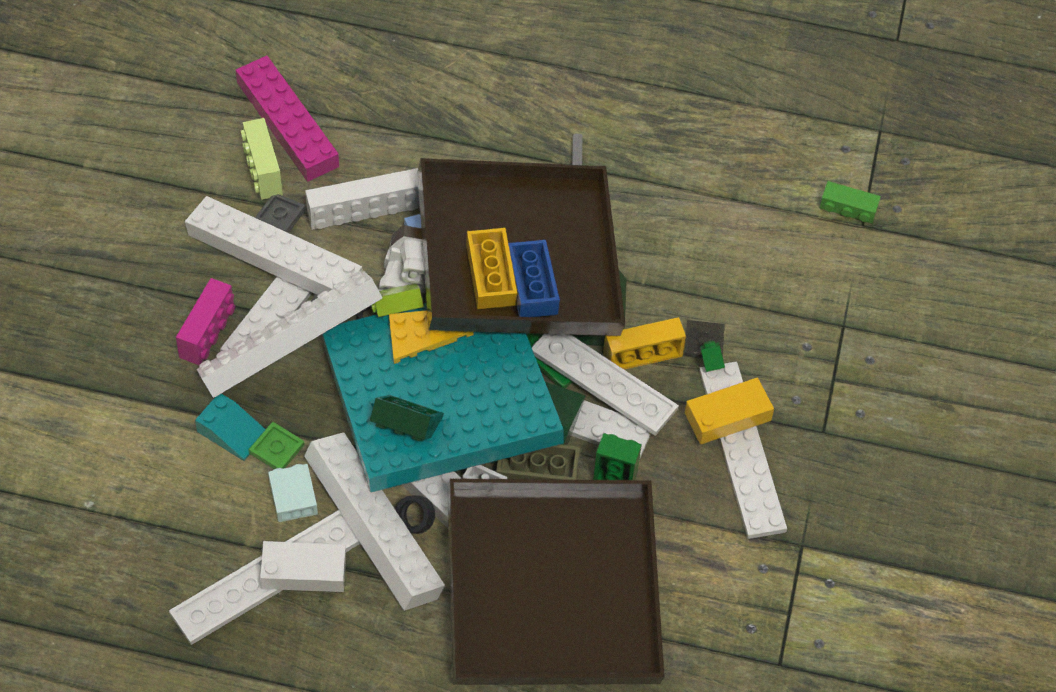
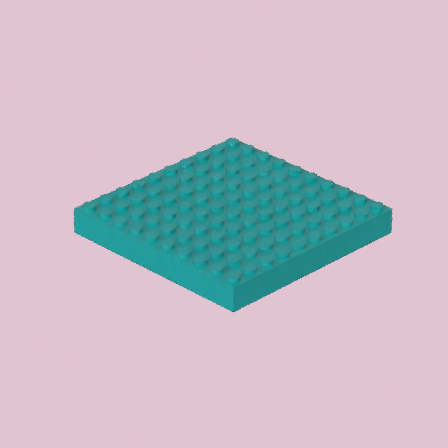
M423 303L424 307L398 313L426 311L427 303ZM373 315L340 323L321 334L322 343L370 492L564 444V429L526 333L474 332L472 336L467 337L465 335L459 337L457 341L434 350L421 351L415 357L410 358L408 356L400 359L401 362L394 364L389 315L381 317ZM392 395L444 413L431 438L417 441L412 439V435L406 433L405 435H399L393 432L394 429L376 427V423L370 421L375 399Z

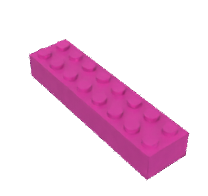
M264 56L236 69L237 84L259 115L265 119L267 126L307 182L339 167L338 152L268 56Z

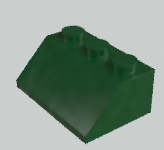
M386 395L375 399L370 421L376 423V427L387 429L388 427L394 429L393 432L396 434L405 435L406 433L412 435L414 440L423 441L432 437L444 413L392 395Z

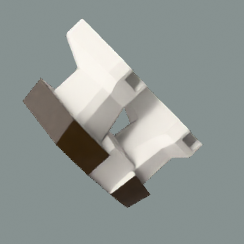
M403 225L392 235L390 247L384 261L386 272L380 280L378 290L382 291L416 283L420 288L423 303H427L421 228Z

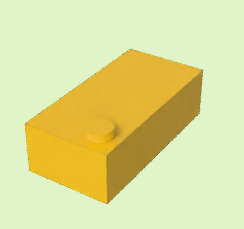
M506 229L467 231L466 247L477 309L516 306L517 288Z
M679 317L623 329L621 336L605 335L603 356L624 370L683 357L686 335Z
M758 377L688 400L685 407V415L700 445L772 420L774 407Z

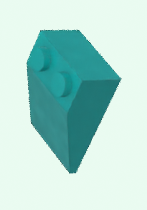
M222 393L216 396L195 420L198 433L243 461L250 455L249 448L266 430L236 402Z

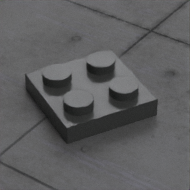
M277 194L269 198L255 218L289 233L306 211V206Z

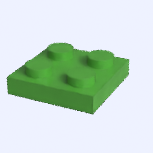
M272 422L249 448V454L273 469H284L303 448L305 443L299 437Z

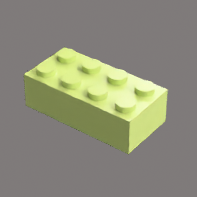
M261 118L243 122V130H240L242 141L245 142L242 143L244 154H248L246 156L247 165L250 168L252 167L250 169L251 179L256 181L253 182L255 193H259L261 200L268 199L277 194L283 195L280 169L265 119Z

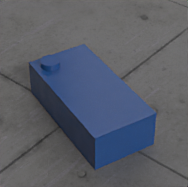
M546 240L508 243L517 288L516 305L519 317L558 315L560 299Z

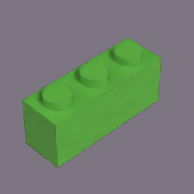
M827 181L820 209L873 224L881 196Z

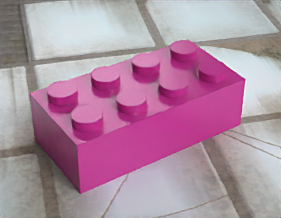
M210 278L176 336L179 358L200 365L203 360L208 358L212 344H216L220 330H224L227 318L235 310L234 294L232 293L231 285Z

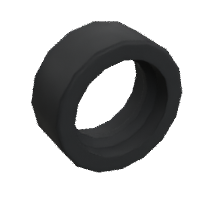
M417 495L406 496L397 504L396 512L411 534L424 533L433 525L435 509L432 502L426 497ZM412 503H419L424 510L423 521L419 526H411L407 520V509Z

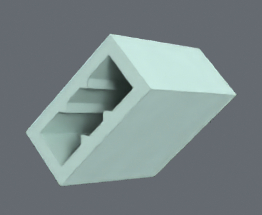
M296 464L289 468H276L268 472L278 522L318 515L308 464Z

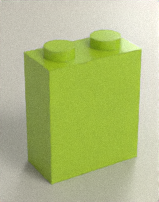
M416 283L379 291L383 298L371 305L373 313L377 312L378 317L424 307L420 288Z

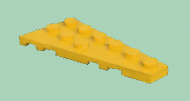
M427 310L389 314L394 364L401 362L400 359L408 356L410 358L415 357L421 351H431L453 343L459 337L474 335V332L429 330Z

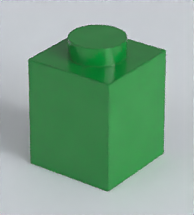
M708 341L704 343V346H700L706 372L725 368L719 342Z

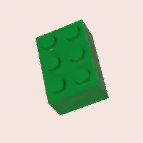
M603 433L596 452L593 480H635L638 473L642 444L634 440L619 438L614 434Z

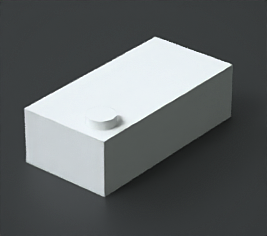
M263 541L260 575L261 589L344 592L346 544Z

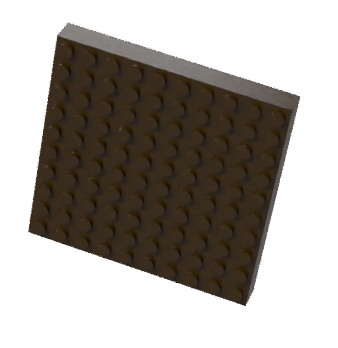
M420 158L417 173L429 330L621 336L625 326V316L606 166ZM505 228L508 243L546 240L560 299L558 315L519 317L517 305L477 309L466 247L467 231Z
M449 480L447 496L453 685L660 684L665 676L651 480Z

